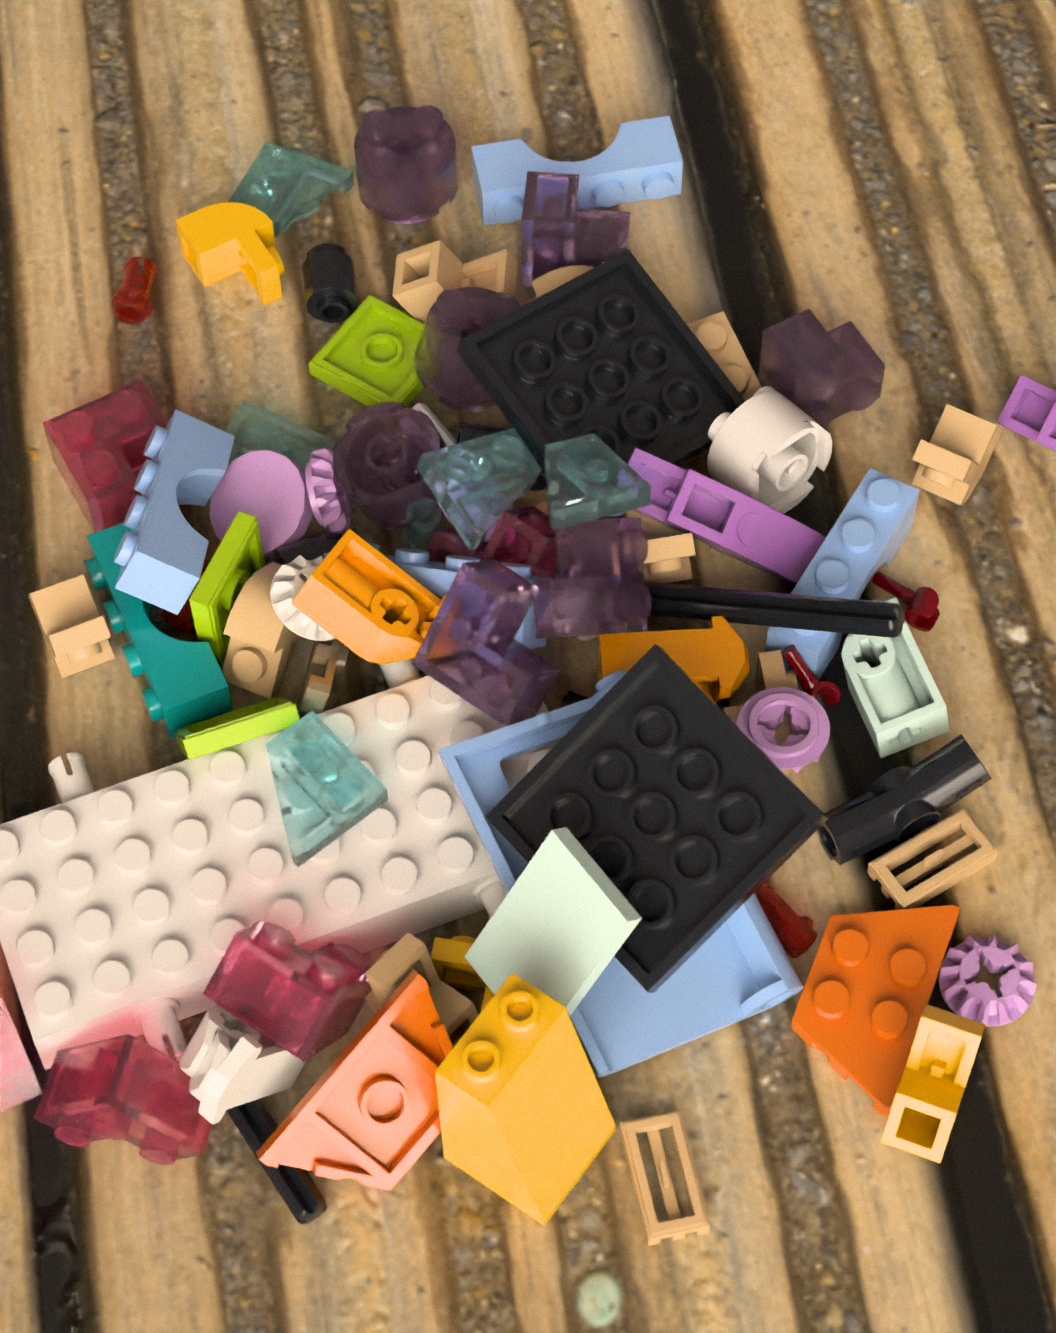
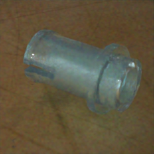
M418 498L413 500L406 509L407 526L402 534L403 546L405 549L428 551L429 559H431L443 550L446 543L445 532L440 525L441 509L440 507L435 509L436 502L432 499Z

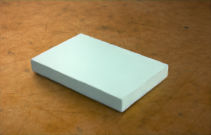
M567 827L551 830L464 957L494 995L513 972L565 1006L570 1016L642 917Z

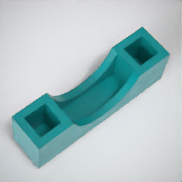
M123 522L87 536L92 558L84 560V565L95 592L105 589L110 601L102 603L113 634L123 631L129 644L122 646L121 649L132 677L135 678L143 675L148 686L147 689L140 692L151 721L154 723L162 719L170 739L176 737L174 732H177L176 729L233 711L229 686L208 642L181 641L163 634L150 622L155 605L115 588L121 565L113 562L114 555L125 532H131V528L124 526Z

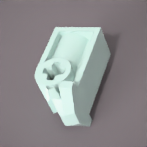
M896 597L872 600L899 604ZM906 621L903 624L902 633L895 638L848 634L841 653L848 689L880 758L950 731L946 704ZM869 664H874L875 667L870 668Z

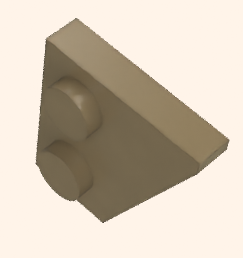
M337 639L328 641L314 640L296 707L300 720L328 711L335 706L337 693L330 691L333 677L341 678L349 648Z

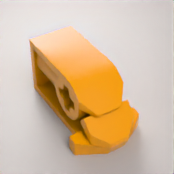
M350 528L311 574L291 602V604L359 657L368 662L389 664L411 658L421 659L443 653L453 641L457 626L456 602L454 598L446 593L440 600Z
M712 616L711 625L708 629L599 634L597 682L609 674L620 670L628 672L655 644L660 646L715 703L719 699L730 698L732 694L736 693L750 671L748 648L723 616Z

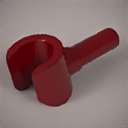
M880 571L874 575L872 579L873 584L908 605L905 610V621L910 626L925 632L933 628L940 615L937 608L939 597L935 590L929 587H919L914 591Z
M790 645L782 651V654L799 678L800 684L804 688L803 692L810 696H815L816 700L818 693L828 706H833L839 702L841 693L838 686L829 681L819 682L794 645Z

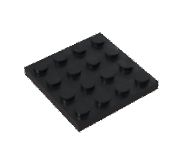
M629 249L464 337L456 348V352L583 521L616 503L611 501V498L635 447L679 466L711 447L713 441L709 439L708 431L713 421L719 415L725 412L732 414L745 402V399Z
M657 644L485 816L528 863L551 830L567 827L642 917L614 957L650 993H654L829 819Z

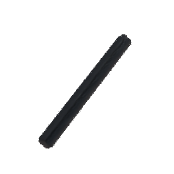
M611 578L595 579L592 583V590L589 593V600L599 611L711 621L712 616H723L728 623L895 638L902 633L905 622V612L901 610L900 605L890 602Z

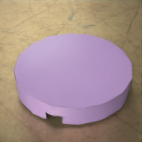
M271 450L250 451L233 460L228 465L227 471L210 497L209 517L217 538L222 541L238 511L257 517L264 557L272 556L273 550L300 540L306 533L313 515L307 493L305 471L296 461Z

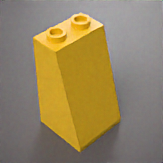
M513 972L435 1071L444 1158L543 1226L547 1224L616 1130L615 1122L566 1007Z

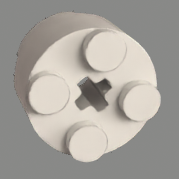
M764 386L752 398L741 404L732 414L729 412L722 413L713 421L708 431V437L713 442L708 453L707 468L710 476L715 481L784 514L798 505L813 489L814 486L808 482V479L816 467L820 468L823 472L826 469L832 453V437L819 423L784 395L774 390L771 386Z

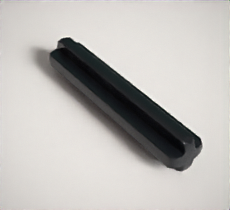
M261 1099L226 1110L257 1159L256 1152L278 1128V1125ZM258 1159L298 1223L302 1225L308 1224L327 1210L325 1198L307 1170L278 1164V1168L266 1166Z

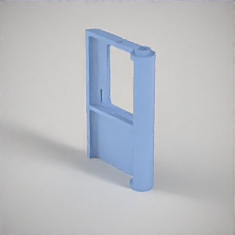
M626 670L614 672L601 679L595 685L598 692L591 698L439 749L438 755L507 894L528 865V862L485 817L511 791L501 771L500 762L559 742L627 673ZM754 893L654 993L647 992L626 968L613 957L570 1015V1019L596 1077H603L766 1011L796 995L803 989V985Z

